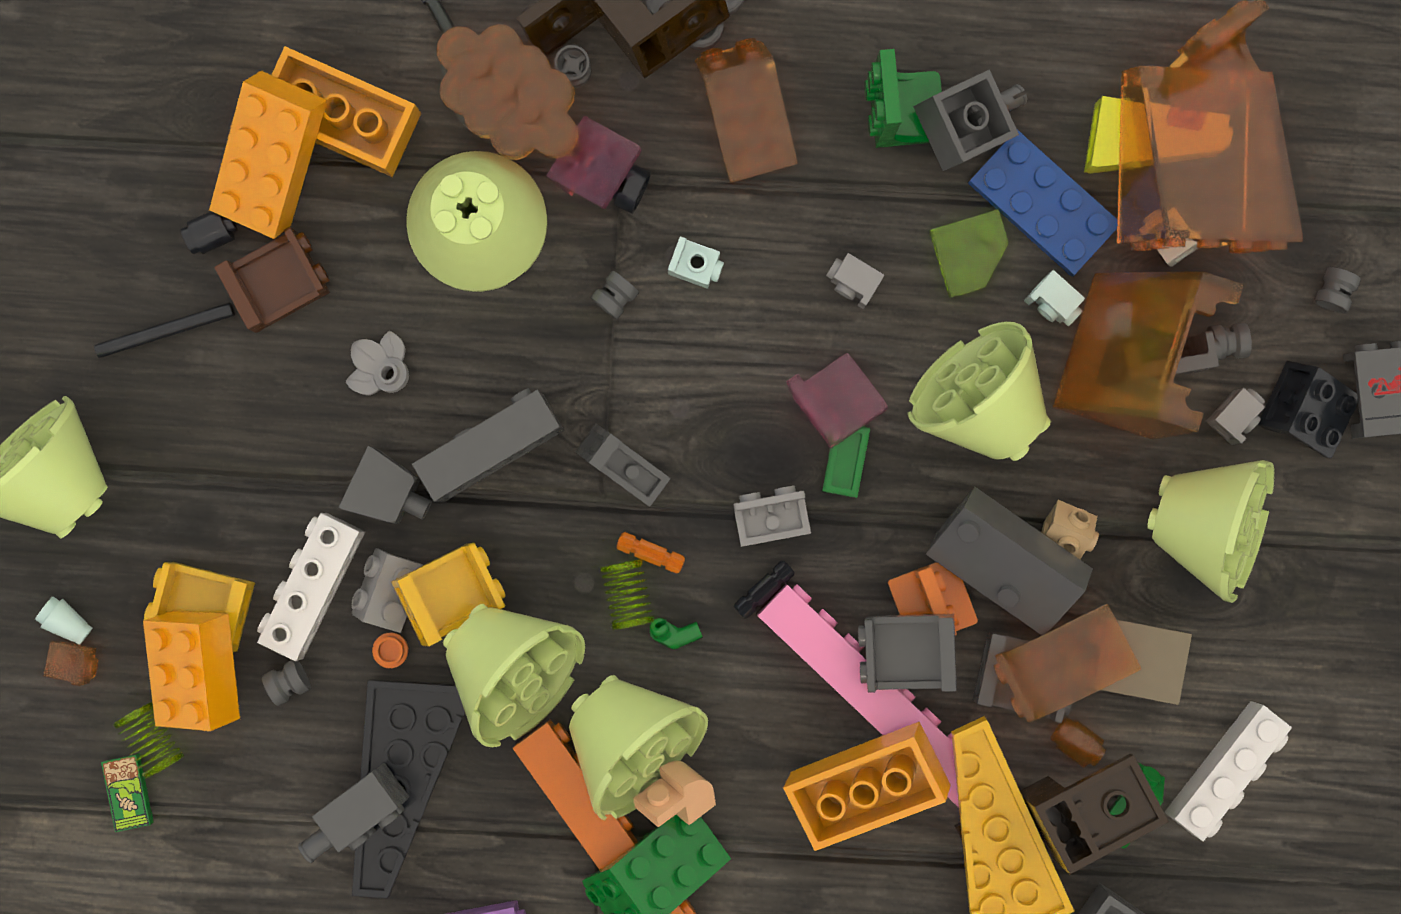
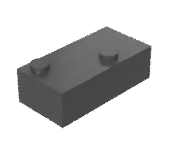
M529 388L519 392L511 398L512 405L475 427H469L453 437V440L412 463L433 501L445 502L565 431L544 394L538 389L531 392Z
M975 486L937 531L926 553L927 556L1043 637L1086 591L1093 570L1086 563Z

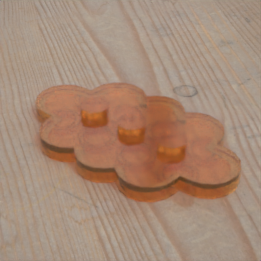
M501 24L488 27L480 35H477L467 27L460 26L451 28L442 34L438 41L436 52L438 60L448 72L441 81V100L450 110L464 115L465 125L474 135L480 138H490L492 146L500 155L513 160L525 158L534 149L550 158L563 157L573 150L577 143L578 130L575 122L567 114V111L574 102V87L564 73L550 69L549 60L541 49L530 45L523 46L522 39L517 32L509 26Z

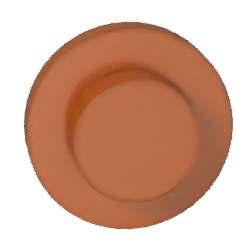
M393 632L379 636L372 648L375 661L385 668L400 666L407 659L409 652L406 640L401 635Z

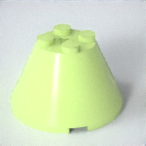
M463 152L440 161L420 179L412 193L407 209V233L410 245L417 259L436 279L446 285L464 291H490L508 285V283L526 272L536 261L546 238L547 211L537 184L517 163L491 152Z
M1000 322L978 330L981 336L966 345L960 340L929 367L911 394L909 401L912 403L913 409L912 412H908V417L921 431L992 459L1010 457L1013 461H1016L1027 454L1029 451L1028 445L1050 426L1051 421L1046 414L1030 334L1021 324L1016 322Z
M67 396L62 398L65 402L63 404H59L54 400L40 409L0 444V518L56 534L59 538L65 537L72 531L76 525L75 521L84 514L86 517H89L101 506L103 501L99 497L108 488L75 405Z
M1260 460L1177 474L1172 477L1165 475L1161 481L1159 496H1162L1159 508H1153L1148 519V529L1153 530L1152 539L1224 601L1231 603L1236 601L1238 595L1232 593L1236 587L1244 588L1255 563L1269 511L1262 510L1266 494L1273 493V463Z
M485 604L477 605L471 611L469 618L458 629L449 632L443 641V646L447 648L446 659L474 737L487 747H498L501 745L499 740L509 736L516 740L538 725L557 706L571 687L574 679L570 677V674L576 662L582 664L585 653L583 636L571 626L494 607L488 608Z
M615 675L606 678L590 696L583 694L577 698L571 707L575 713L570 721L569 730L594 812L599 818L606 820L607 817L605 815L608 814L617 819L634 811L636 808L633 798L661 778L659 770L661 766L672 761H680L686 753L690 757L693 756L707 730L708 718L706 714L698 707L619 680Z

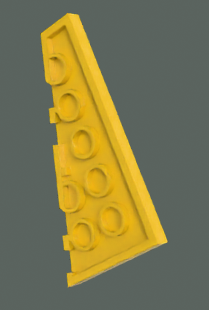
M985 716L951 731L969 913L1070 914L1074 912Z

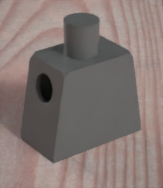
M368 446L339 508L382 521L400 524L405 512L423 520L429 511L432 501L415 493L420 483L419 477L379 449Z

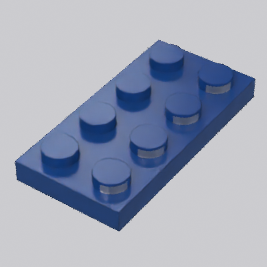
M1018 131L1019 135L1006 141L968 184L1065 272L1073 277L1122 223Z

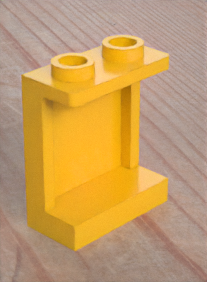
M475 543L465 544L391 581L422 646H431L441 641V637L447 635L452 630L458 629L469 618L471 611L477 605L485 604L488 608L494 607L498 609L505 607L502 600L505 598V592L496 578L492 580L487 569L490 566V562L481 546L477 548Z
M165 562L162 568L159 567L155 573L153 588H156L153 602H150L146 608L144 620L173 610L229 614L232 650L236 652L238 651L255 582L176 562Z

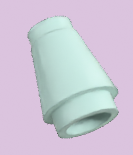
M55 597L50 598L35 618L36 621L42 624L40 628L75 642L78 645H81L93 629L64 599L59 601Z

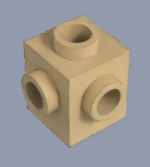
M1057 500L1043 523L1041 533L1078 559H1081L1085 551L1091 552L1097 543L1099 533L1095 531L1098 516Z

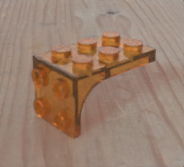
M1247 0L1240 1L1218 21L1213 19L1200 28L1197 34L1187 41V44L1177 50L1180 56L1170 67L1201 112L1222 116L1265 87L1266 79L1252 59L1245 39L1247 28L1269 9L1264 0H1254L1251 3Z
M755 38L740 40L735 43L736 47L723 51L722 48L708 49L701 53L702 57L695 59L696 67L700 73L710 105L730 183L798 164L773 56L764 43L756 41Z
M1105 604L1022 646L995 655L998 663L993 665L1003 685L1008 683L1014 694V697L1010 698L1015 712L1020 719L1026 717L1028 722L1040 720L1143 670L1109 604Z

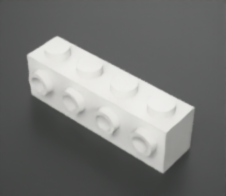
M320 513L318 518L315 516L312 518L305 531V536L309 538L303 550L297 549L289 564V568L293 570L287 582L282 581L274 594L273 600L277 601L272 613H266L259 624L257 632L261 633L257 643L294 661L304 658L365 531L328 513Z
M1250 701L1164 813L1203 842L1207 837L1214 836L1222 826L1221 818L1228 809H1234L1242 801L1245 794L1243 790L1249 782L1257 780L1263 774L1267 766L1265 762L1273 752L1280 751L1285 746L1289 738L1287 734L1292 727L1264 705Z

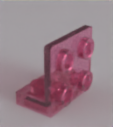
M584 116L548 172L547 177L561 191L573 196L576 193L600 208L605 209L642 149L632 141Z
M848 353L805 382L799 374L786 381L791 396L831 449L888 409L887 403Z

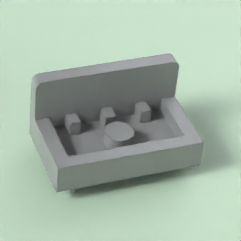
M795 486L774 489L775 496L761 498L760 492L739 496L740 503L733 504L741 547L811 534L804 491L796 492Z
M376 548L373 555L369 556L365 563V577L362 586L353 596L352 615L362 622L401 633L407 614L391 581L423 565Z

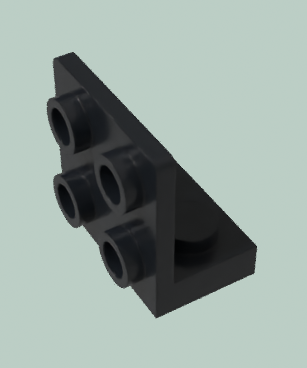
M1286 361L1258 425L1269 431L1293 436L1323 457L1332 458L1356 409L1358 396L1356 392L1319 367Z

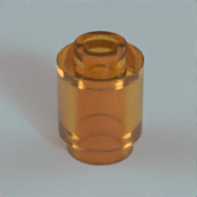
M1067 716L1062 720V723H1059L1050 737V740L1056 743L1055 748L1082 768H1085L1088 764L1094 767L1106 752V749L1102 747L1105 741L1102 737L1079 720L1075 719L1073 721Z

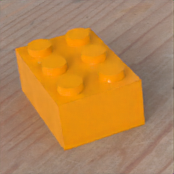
M173 610L144 620L143 625L155 726L212 731L240 719L229 614Z

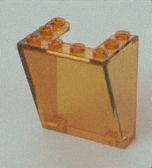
M1136 66L1122 71L1117 244H1130V251H1152V249L1185 247L1186 241H1197V248H1220V242H1222V246L1229 247V253L1246 254L1251 252H1268L1269 250H1287L1288 243L1302 242L1303 233L1272 72Z
M1204 271L1095 273L1052 408L1152 440L1198 432L1204 413L1192 411L1187 407L1185 398L1189 396L1191 389L1173 383L1194 313L1211 317L1215 314V305L1217 303H1239L1244 284Z

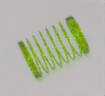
M643 559L599 568L600 573L624 569L603 575L601 577L603 579L627 576L603 584V586L627 584L604 592L605 594L627 592L606 599V601L627 600L608 607V609L626 608L609 615L610 617L626 616L612 621V630L655 621V616H647L614 623L653 611L646 610L613 615L651 604V602L613 607L650 596L649 594L610 600L649 588L641 587L609 592L647 581V579L609 584L644 574L645 572L609 576L644 565Z
M153 702L127 714L116 721L113 726L115 729H118L153 709ZM154 711L150 712L148 715H146L130 727L121 731L120 733H118V735L148 719L153 718L154 715L149 718L146 717L151 715ZM155 719L147 725H145L144 727H142L141 729H139L138 731L131 734L130 736L126 737L122 741H125L130 737L154 726L155 723L152 725L150 724L153 723ZM157 726L152 731H150L149 733H147L146 735H144L143 737L139 738L138 740H136L135 742L131 743L126 747L129 748L130 746L142 741L143 739L164 730L161 734H159L158 736H156L140 748L130 753V755L138 752L139 750L163 738L168 737L163 742H161L160 744H158L157 746H155L154 748H152L151 750H149L148 752L134 760V762H136L137 760L155 752L156 750L171 744L165 750H163L162 752H160L159 754H157L156 756H154L153 758H151L150 760L146 761L138 767L141 768L149 764L150 762L172 751H175L167 758H165L158 764L154 765L153 767L142 773L144 779H147L155 775L156 773L162 771L163 769L167 768L168 766L172 765L173 763L177 762L185 756L183 752L174 755L176 752L180 750L179 747L162 754L176 743V741H172L160 746L172 737V734H168L157 739L159 736H161L168 730L167 727L155 731L157 728L160 727Z

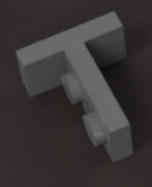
M598 424L593 426L575 451L587 462L649 507L671 479Z

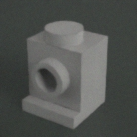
M848 253L843 261L836 258L826 276L832 279V283L837 285L834 289L836 292L849 300L857 297L860 299L857 306L864 309L883 279L884 274Z
M1241 388L1233 390L1205 422L1231 445L1242 444L1246 437L1241 433H1249L1260 422L1261 418L1258 414L1265 408L1263 406L1265 401L1252 389L1246 390Z

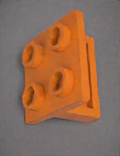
M937 562L888 580V586L899 615L954 614L955 635H957L956 631L978 622L963 580Z

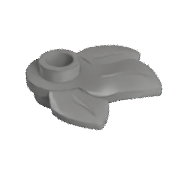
M388 331L381 339L380 344L368 339L355 341L351 346V358L357 369L346 380L349 388L368 396L380 390L394 393L403 389L408 383L409 371L403 362L406 349L402 339L393 332ZM393 369V377L387 380L386 375L388 371Z

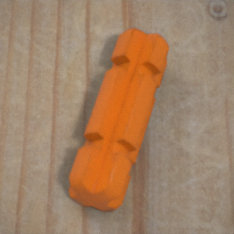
M626 532L620 535L616 548L627 554H630V552L634 553V557L656 566H666V570L674 573L681 571L685 561V557L673 551L669 553L666 548L644 539L639 541L636 539V536Z

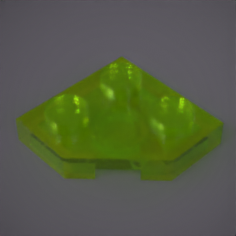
M999 210L929 231L949 298L986 287L1009 243Z

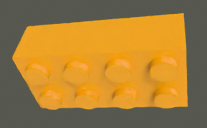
M284 46L272 76L327 100L315 143L393 177L421 116L417 106L414 103Z
M263 71L243 81L209 210L272 239H275L284 232V229L290 227L327 100Z
M919 721L791 771L783 789L814 851L945 803L951 784Z

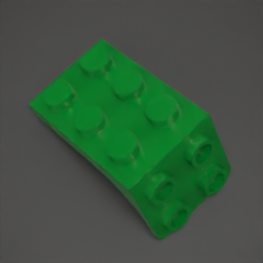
M895 49L880 50L876 61L871 62L868 80L864 82L866 101H871L872 105L871 115H868L869 136L875 137L876 148L930 143L913 106L942 92L939 73L936 71L899 73L896 69Z
M674 815L660 827L656 826L622 856L598 872L587 876L582 882L586 888L585 892L588 899L594 905L599 906L604 914H670L729 862L731 858L702 817L688 825L680 817Z

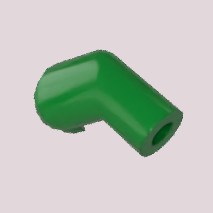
M657 618L651 622L649 627L650 636L654 641L670 649H678L703 638L697 622L678 628L663 618Z

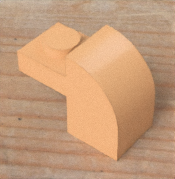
M672 761L659 768L661 778L633 798L635 808L657 827H660L674 815H677L690 825L716 805L712 785L682 761Z

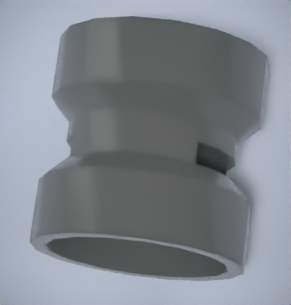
M567 45L557 52L554 63L559 80L570 88H579L585 85L592 74L587 52L577 45Z
M1328 267L1323 276L1324 286L1317 291L1314 303L1324 309L1346 314L1349 312L1352 304L1350 299L1352 292L1358 289L1361 278L1347 270Z
M612 270L606 277V284L603 288L596 289L590 298L610 316L618 320L624 312L623 307L628 301H633L639 294V291L621 275Z
M1235 323L1230 329L1224 328L1222 325L1208 326L1207 331H1212L1214 338H1217L1221 345L1222 356L1219 360H1224L1226 356L1231 354L1236 359L1250 356L1252 340L1247 323Z
M290 660L284 663L283 670H271L262 675L264 688L276 706L288 702L290 696L294 693L301 695L311 690L308 675L299 661Z

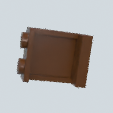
M288 227L284 229L285 234L237 261L231 263L226 260L214 267L248 330L257 333L330 293L325 284L330 279L320 262L314 264L309 252L313 251V247L303 231L298 234L296 230Z

